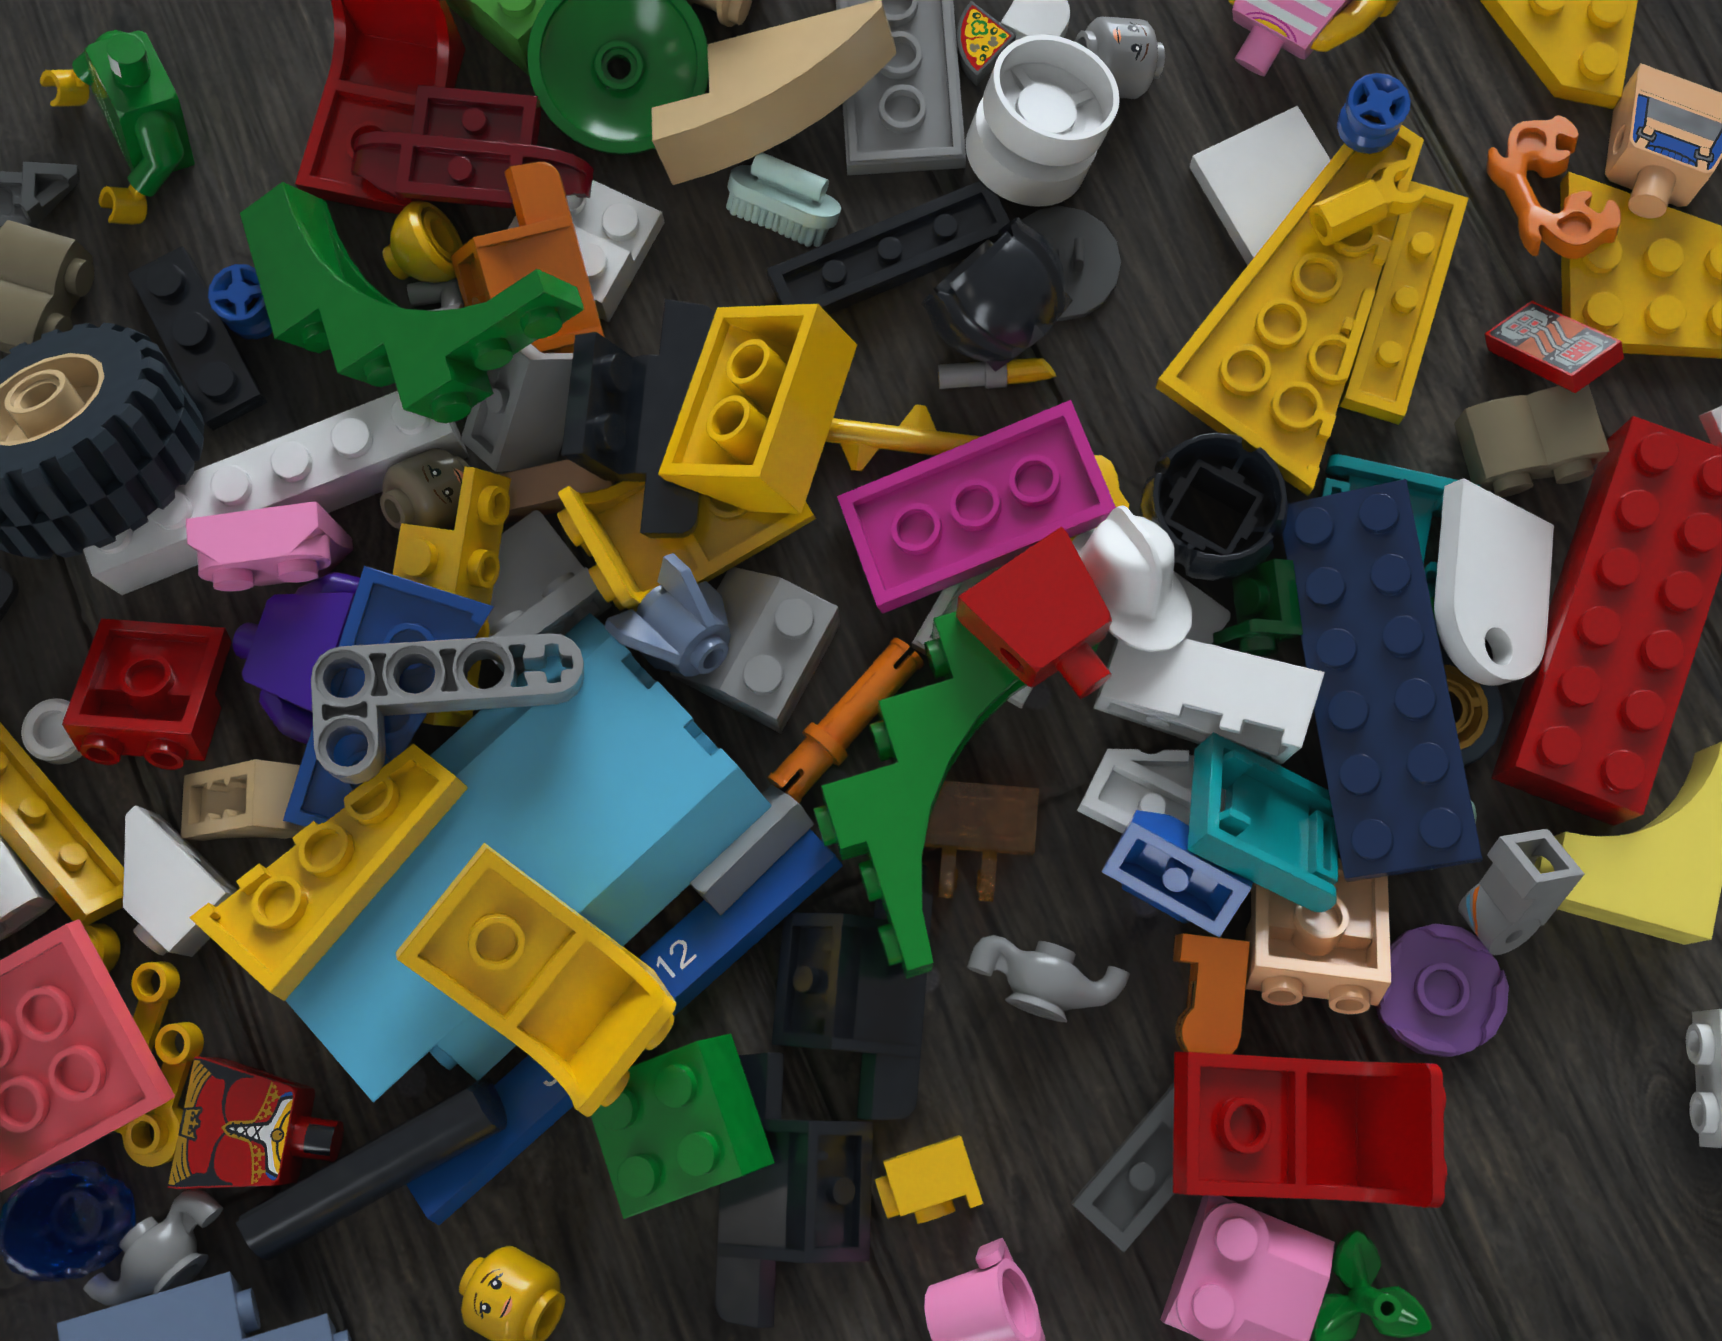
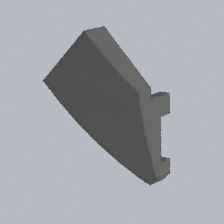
M23 162L22 172L0 171V228L7 220L35 228L80 181L78 166L73 164Z

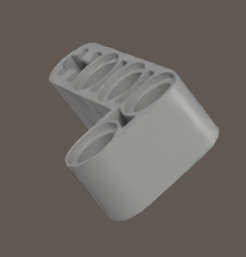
M552 633L354 645L329 649L318 658L313 666L311 676L313 736L317 760L334 778L343 783L360 784L375 777L384 765L386 755L384 716L553 705L567 702L577 695L583 685L584 661L581 650L573 640L564 635ZM559 656L562 667L572 668L563 670L560 676L561 682L548 683L545 672H524L527 686L516 687L518 677L513 657H523L525 671L546 668L547 657ZM483 659L495 660L504 667V676L501 681L494 687L487 689L476 688L467 681L468 671L471 666ZM422 663L434 668V681L425 691L414 694L400 689V676L410 665ZM350 667L364 671V685L357 694L348 698H338L332 695L330 689L331 681L339 671ZM349 734L365 736L368 741V750L362 761L349 767L339 766L335 763L333 756L334 747L341 738Z

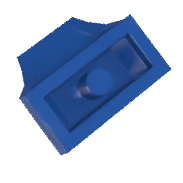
M1136 810L1108 857L1102 873L1120 882L1122 889L1176 920L1184 924L1192 922L1220 938L1251 890L1253 882L1188 851L1189 825L1171 815Z

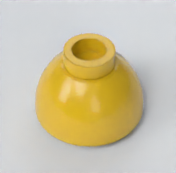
M414 200L404 207L396 217L391 229L390 245L383 248L382 253L388 269L398 279L405 280L411 276L423 282L438 283L456 278L451 255L459 250L463 244L456 229L440 209L423 200Z

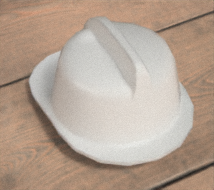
M1123 505L1118 506L1111 511L1107 519L1101 522L1097 528L1077 535L1072 543L1110 612L1112 623L1108 631L1130 647L1147 652L1167 651L1183 642L1192 627V607L1183 586L1173 571L1174 545L1168 533L1157 523L1144 517L1133 515Z

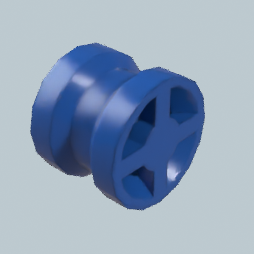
M1374 73L1365 75L1357 80L1349 91L1346 103L1338 115L1337 129L1342 141L1349 148L1366 154L1381 152L1389 147L1396 138L1410 110L1411 100L1406 87L1400 80L1388 74ZM1371 115L1375 118L1378 117L1381 123L1372 122L1363 116Z
M234 264L222 269L214 276L209 285L208 299L211 308L235 335L244 339H260L270 335L273 331L255 268L247 264ZM253 298H256L258 302L248 311L247 305L251 303Z

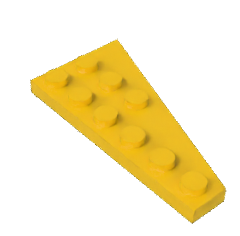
M1371 115L1364 117L1372 122L1381 123L1378 117L1375 118ZM1401 125L1392 144L1381 152L1366 154L1349 148L1345 143L1341 146L1159 377L1155 386L1157 390L1218 433L1243 437L1242 446L1246 451L1252 452L1261 447L1277 464L1283 479L1307 496L1314 489L1322 455L1333 429L1336 411L1353 366L1376 293L1375 288L1382 266L1386 261L1392 243L1391 238L1399 214L1387 212L1386 218L1326 246L1322 244L1310 224V207L1367 179H1372L1375 182L1378 181L1389 164L1398 160H1408L1411 165L1405 177L1394 182L1395 187L1399 191L1407 193L1424 139Z
M1568 171L1560 182L1561 211L1566 197L1577 192L1590 191L1592 192L1590 208L1597 213H1601L1604 211L1607 201L1613 200L1620 209L1621 222L1617 237L1613 243L1601 244L1596 250L1583 258L1569 259L1561 256L1562 314L1620 340L1623 353L1722 359V226L1668 206L1666 212L1657 218L1637 216L1628 207L1631 193Z

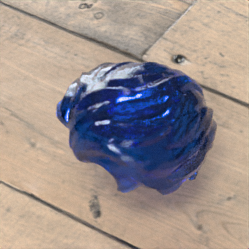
M91 1160L63 1163L45 1168L33 1178L23 1183L3 1205L0 1215V1256L4 1258L5 1264L9 1266L12 1272L26 1276L30 1280L53 1282L82 1278L106 1266L122 1251L119 1246L120 1242L136 1225L133 1193L125 1186L124 1182L108 1176L105 1167Z

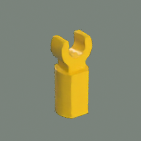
M1398 160L1389 164L1376 182L1372 179H1367L1310 207V224L1322 244L1329 246L1386 218L1387 212L1407 214L1415 210L1427 193L1424 187L1406 193L1399 191L1394 185V182L1404 178L1411 166L1408 160Z

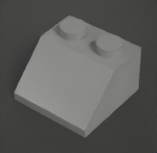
M733 567L726 572L716 590L722 595L731 634L728 644L729 650L725 660L718 668L708 674L685 677L683 674L670 672V676L781 734L840 627L839 608L783 578Z

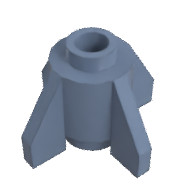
M674 553L663 557L657 580L660 585L652 589L642 599L636 612L630 609L607 618L605 629L620 644L640 651V654L655 669L683 674L685 677L708 674L722 664L729 650L728 644L731 634L722 595L707 581L697 584L691 569Z

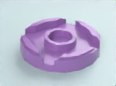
M1435 923L1405 931L1390 943L1391 984L1379 1005L1375 1006L1379 1020L1396 1041L1418 1054L1452 1057L1473 1051L1496 1034L1507 1013L1509 985L1504 970H1500L1497 960L1476 935L1462 927Z

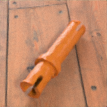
M894 637L890 641L889 646L838 703L830 709L818 725L811 722L803 730L802 734L805 739L773 773L768 775L767 779L778 789L783 788L795 773L798 772L799 777L784 793L800 804L805 794L833 763L839 766L848 757L845 749L878 714V701L894 696L913 674L924 666V661L919 654L914 651L895 669L894 664L910 646L901 639Z

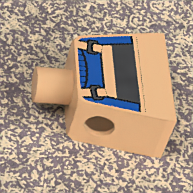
M1640 63L1623 88L1621 99L1613 108L1605 175L1610 182L1632 189L1628 207L1635 215L1643 218H1657L1666 212L1668 203L1677 207L1688 206L1709 180L1722 159V93Z

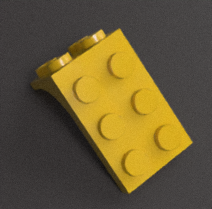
M623 481L611 487L588 493H580L571 486H567L558 492L565 506V509L557 513L562 527L576 547L581 545L589 557H594L597 564L588 569L589 574L606 602L613 601L620 611L627 608L628 610L633 609L636 612L642 599L652 589L660 585L657 580L663 557L674 553L691 569L697 584L704 581L709 582L816 519L807 502H805L802 514L750 512L701 494L698 525L692 534L684 538H649L640 533L645 482Z
M483 843L395 952L398 961L505 1036L537 1061L565 1089L571 1098L574 1108L586 1117H590L600 1105L608 1107L620 1096L630 1078L629 1068L645 1048L653 1050L665 1039L675 1019L672 1013L676 1008V1001L654 969L485 843Z

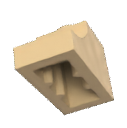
M254 759L184 775L181 839L207 841L226 838H292L305 828L283 821L300 765Z

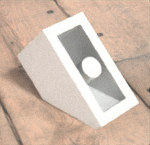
M135 805L125 815L123 908L139 923L133 929V932L151 950L162 956L168 951L192 957L210 937L189 917L208 902L217 907L235 893L237 889L189 842L181 839V835L163 817Z

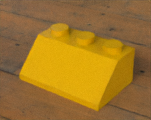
M819 304L717 307L658 475L668 482L750 512L802 514L857 344Z

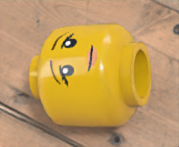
M514 1246L498 1248L486 1258L478 1257L468 1266L459 1285V1293L463 1296L461 1313L464 1324L491 1341H545L557 1326L565 1306V1296L560 1293L559 1274L550 1266Z

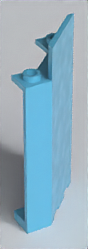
M591 613L564 635L573 640L579 647L584 661L583 685L577 695L567 702L553 705L481 709L430 755V757L461 780L468 789L285 1000L373 1103L428 1052L446 1069L451 1070L459 1064L478 1081L516 1046L505 1036L398 961L395 953L483 843L487 844L620 945L624 946L772 806L722 748L719 749L693 721L694 719L658 681L655 682L634 659L632 653L625 645L620 644ZM559 656L547 657L546 668L526 670L524 672L542 671L545 672L548 683L561 682V672L572 668L562 667ZM524 672L518 676L516 687L527 686Z

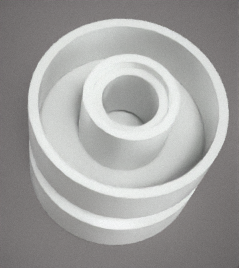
M1033 35L1021 38L1008 45L1001 52L995 63L983 98L978 105L966 137L968 161L977 177L994 193L1022 205L1049 206L1071 197L1081 186L1096 156L1097 150L1101 146L1117 114L1119 90L1113 74L1105 63L1092 51L1066 38L1052 35Z

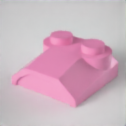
M317 501L186 519L187 544L197 551L199 577L213 582V588L220 591H242L253 586L312 581L329 574L353 550L352 538Z
M1203 1195L1160 1320L1203 1341H1309L1330 1279L1335 1242L1225 1197Z

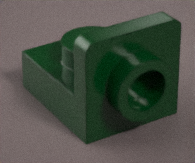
M1272 559L1259 564L1248 573L1232 578L1237 625L1213 633L1214 645L1223 648H1237L1239 652L1263 657L1277 653L1278 643L1303 635L1293 560Z

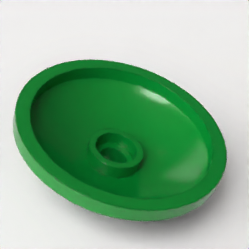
M546 0L537 14L530 33L527 57L528 71L535 96H538L543 111L563 134L574 142L597 152L613 155H632L655 149L652 142V107L705 94L709 77L708 45L703 27L696 13L686 0ZM614 59H623L629 64L631 71L627 77L616 79L608 72L609 63Z

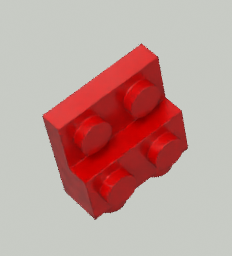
M101 618L62 722L64 729L78 752H81L88 760L103 765L117 764L122 755L142 756L150 764L167 770L182 768L185 760L205 761L221 711V705L215 693L232 643L226 628Z

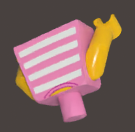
M1228 0L1233 5V20L1250 30L1249 35L1234 59L1251 72L1265 76L1281 48L1304 60L1313 50L1328 52L1364 32L1378 17H1385L1391 14L1400 0Z

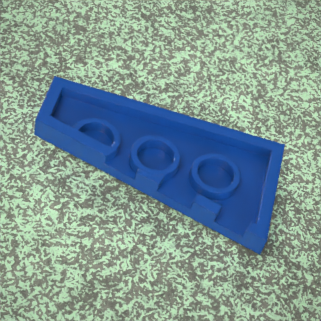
M364 566L338 647L475 638L495 606ZM417 663L410 665L400 676V689L414 694L425 691L434 681L435 670L427 664ZM351 667L339 671L331 681L330 689L332 695L338 698H348L357 694L364 685V671ZM428 713L384 716L386 755L382 767L406 750ZM313 727L283 821L303 827L308 826L313 821L317 824L325 823L345 807L344 797L362 784L343 783L323 768L317 760L314 749ZM349 734L341 738L334 747L333 756L335 763L339 766L349 767L362 761L368 750L367 738L361 734Z

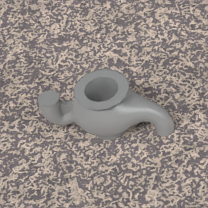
M996 935L980 939L974 946L967 965L968 969L985 976H992L995 970L1001 971L1007 976L1008 983L1013 991V994L1005 998L1006 1002L1033 1015L1057 1022H1067L1064 1011L1103 1006L1113 1001L1125 988L1130 975L1129 972L1123 969L1108 966L1106 974L1102 979L1092 981L1084 976L1077 967L1072 965L1076 954L1067 948L1046 941H1038L1035 951H1023L1006 938Z
M199 1188L184 1190L174 1199L166 1219L158 1223L153 1217H148L133 1227L122 1239L119 1247L124 1251L125 1255L120 1265L121 1274L118 1281L110 1280L101 1272L89 1280L83 1290L92 1299L103 1305L116 1306L189 1284L201 1271L209 1258L208 1254L197 1253V1240L193 1230L197 1224L201 1228L211 1224L221 1214L223 1207L206 1191Z

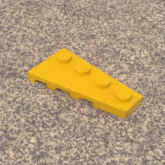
M413 743L382 767L375 777L367 782H363L344 797L345 807L325 823L317 824L315 821L310 823L292 837L296 845L267 868L260 863L236 881L240 887L239 890L217 907L208 902L189 918L265 989L285 1001L468 787Z

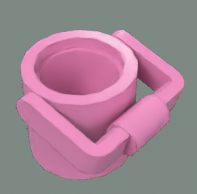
M1003 1238L979 1247L975 1258L979 1266L978 1269L930 1285L927 1289L924 1310L927 1328L932 1341H1046L1032 1289L1024 1273L1013 1261Z

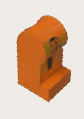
M1184 933L1175 935L1173 961L1191 964L1187 1008L1180 1014L1175 1026L1176 1040L1184 1052L1233 1054L1238 1048L1242 1031L1249 941Z

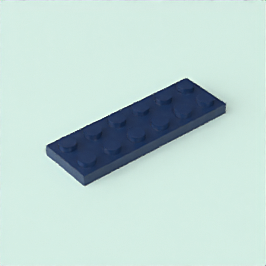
M1403 479L1289 503L1287 523L1282 534L1287 560H1293L1303 630L1301 640L1306 667L1325 672L1314 706V712L1346 882L1482 862L1483 859L1407 480Z

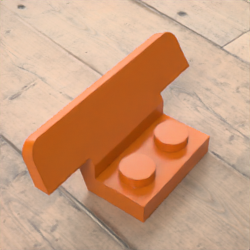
M547 162L510 166L504 172L519 227L473 237L451 255L464 307L487 302L534 270H541L576 286L585 310L564 322L557 333L538 339L531 344L542 353H573L575 335L597 332L604 337L561 176L557 169Z

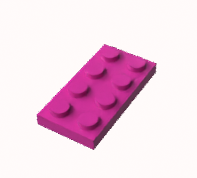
M1071 400L837 496L874 600L882 614L1005 565L1061 526L1070 538L1094 529L1101 522L1105 521L1111 511L1116 508Z

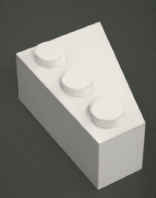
M1116 638L1107 665L1112 676L1100 686L1093 708L1197 744H1201L1215 732L1281 765L1302 748L1325 672L1185 638L1183 642L1167 651L1147 652L1130 647Z

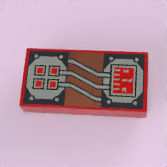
M1530 301L1484 334L1488 351L1573 393H1577L1624 359L1622 342L1534 301Z

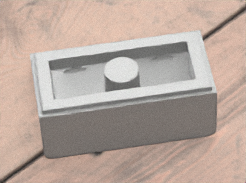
M772 784L762 793L772 806L690 882V886L720 915L814 825L808 814L795 799Z

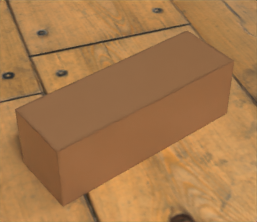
M568 459L498 474L511 478L509 489L510 510L507 519L504 521L505 524L520 521L535 510L540 511L544 516L565 509L558 492L567 486H571L577 492L588 493L615 485L614 481H605Z

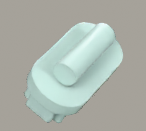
M763 152L755 156L752 165L734 167L731 170L727 185L730 193L726 209L730 211L731 215H737L738 218L744 217L745 221L751 220L753 224L758 222L759 226L765 225L766 229H772L774 232L778 231L780 235H785L786 238L791 237L793 241L798 240V243H804L806 247H810L813 243L815 247L822 245L828 230L837 224L841 206L837 200L826 194L829 185L828 179Z

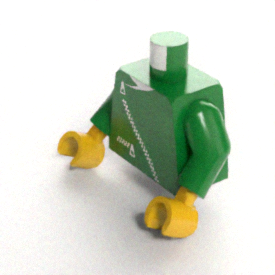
M114 30L102 34L94 43L84 48V52L73 61V70H45L40 77V84L43 87H57L56 97L50 102L51 106H82L89 99V85L91 86L92 93L131 169V173L128 175L129 187H104L100 192L99 205L101 208L113 209L108 218L109 223L134 225L142 223L146 218L147 201L145 196H154L172 172L193 166L195 162L179 98L147 34L139 30L130 33Z

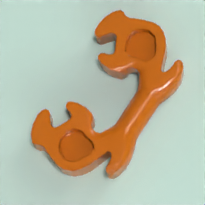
M1559 115L1554 116L1550 120L1523 121L1515 125L1509 134L1505 158L1499 154L1495 147L1489 149L1486 171L1490 179L1499 188L1504 190L1518 218L1520 239L1532 256L1539 254L1540 244L1543 241L1555 253L1565 258L1579 259L1596 250L1601 244L1613 243L1615 241L1621 222V212L1617 203L1613 200L1607 201L1604 211L1601 213L1590 208L1592 192L1581 191L1566 197L1560 213H1552L1541 207L1527 180V171H1535L1542 178H1551L1564 173L1568 168L1570 154L1576 150L1579 136L1574 124L1567 118Z

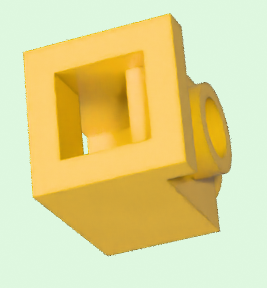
M960 1135L884 1160L883 1163L887 1175L875 1179L887 1219L898 1215L901 1217L914 1212L917 1224L928 1222L955 1212L956 1209L952 1199L964 1195L970 1208L983 1204Z

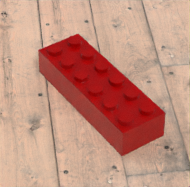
M1632 416L1606 440L1610 452L1597 464L1549 606L1547 641L1543 658L1536 670L1524 679L1491 777L1493 780L1612 826L1644 814L1722 571V448L1636 416Z

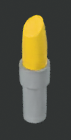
M1043 358L1013 359L996 372L986 361L938 365L939 389L985 386V389L1006 388L1007 384L1031 383L1056 377L1053 368Z

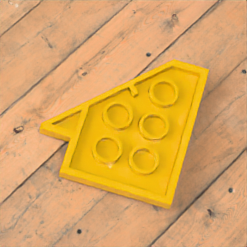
M1480 0L1554 97L1613 109L1622 97L1638 0Z

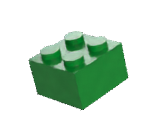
M731 1033L699 1040L631 1066L628 1070L630 1072L629 1081L620 1096L608 1107L600 1105L591 1115L623 1219L739 1178L775 1163Z

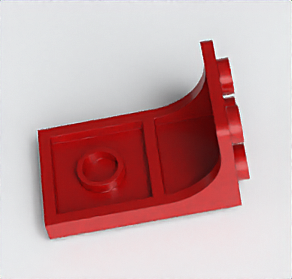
M330 0L334 17L332 61L295 185L298 189L324 200L399 214L404 207L417 199L405 198L404 201H400L378 190L364 177L352 175L351 167L355 139L360 134L373 131L411 134L418 85L454 88L465 53V46L446 0Z
M1175 1052L1173 1193L1205 1196L1343 1200L1439 1208L1445 1199V1184L1447 1180V1164L1444 1158L1446 1093L1443 1087L1442 1070L1434 1063L1359 1062Z

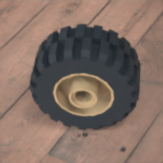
M103 322L100 327L90 323L74 325L70 331L62 332L56 329L41 334V339L33 343L27 344L23 342L10 349L11 354L0 360V550L21 557L50 560L53 554L67 558L81 555L84 548L93 545L102 548L117 541L115 536L129 528L134 532L149 522L147 516L157 508L163 510L175 499L176 488L179 485H186L194 473V461L200 460L203 449V417L157 344H154L148 336L131 328H125L113 323Z

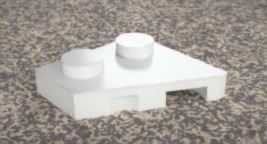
M1107 749L1077 811L1120 833L1124 832L1136 810L1171 815L1189 825L1194 755H1189V750H1163L1157 754H1146L1139 749ZM1223 788L1221 789L1220 813L1225 808L1226 790Z

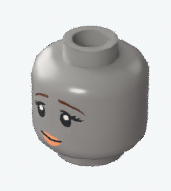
M1100 16L1088 25L1086 31L1081 30L1074 41L1092 51L1109 68L1117 83L1119 98H1139L1148 90L1153 79L1160 77L1164 68V46L1161 42H1157L1155 31L1146 20Z

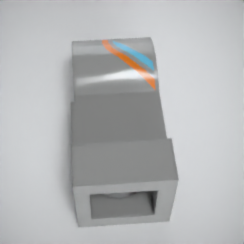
M1548 829L1500 836L1487 854L1493 864L1479 884L1467 892L1458 906V912L1492 955L1510 952L1526 942L1541 925L1548 921L1585 875ZM1539 856H1543L1550 861L1555 871L1541 874L1534 866L1535 861Z

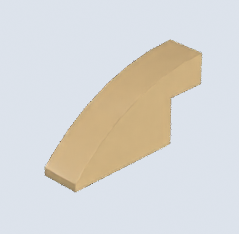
M882 0L857 4L707 44L709 93L652 107V142L672 185H676L715 173L750 159L795 136L828 115L858 92L896 55V46Z

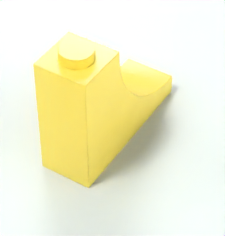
M1722 742L1695 753L1686 781L1675 799L1657 818L1633 833L1619 836H1588L1571 832H1563L1554 836L1585 873L1557 910L1683 945L1712 940L1722 888ZM1539 856L1535 861L1534 866L1541 874L1555 871L1550 861L1545 857Z

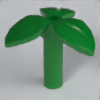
M1356 1229L1349 1232L1339 1242L1335 1250L1332 1270L1350 1290L1348 1295L1324 1294L1312 1331L1313 1341L1352 1340L1356 1337L1361 1313L1370 1316L1378 1332L1386 1336L1410 1338L1429 1332L1432 1329L1431 1321L1419 1301L1409 1292L1399 1286L1381 1289L1371 1287L1382 1264L1377 1248L1362 1231Z

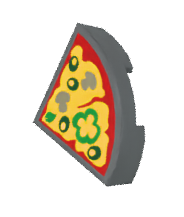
M970 1L966 6L958 23L957 51L963 72L977 86L992 71L1001 52L1015 41L1016 35L973 1Z

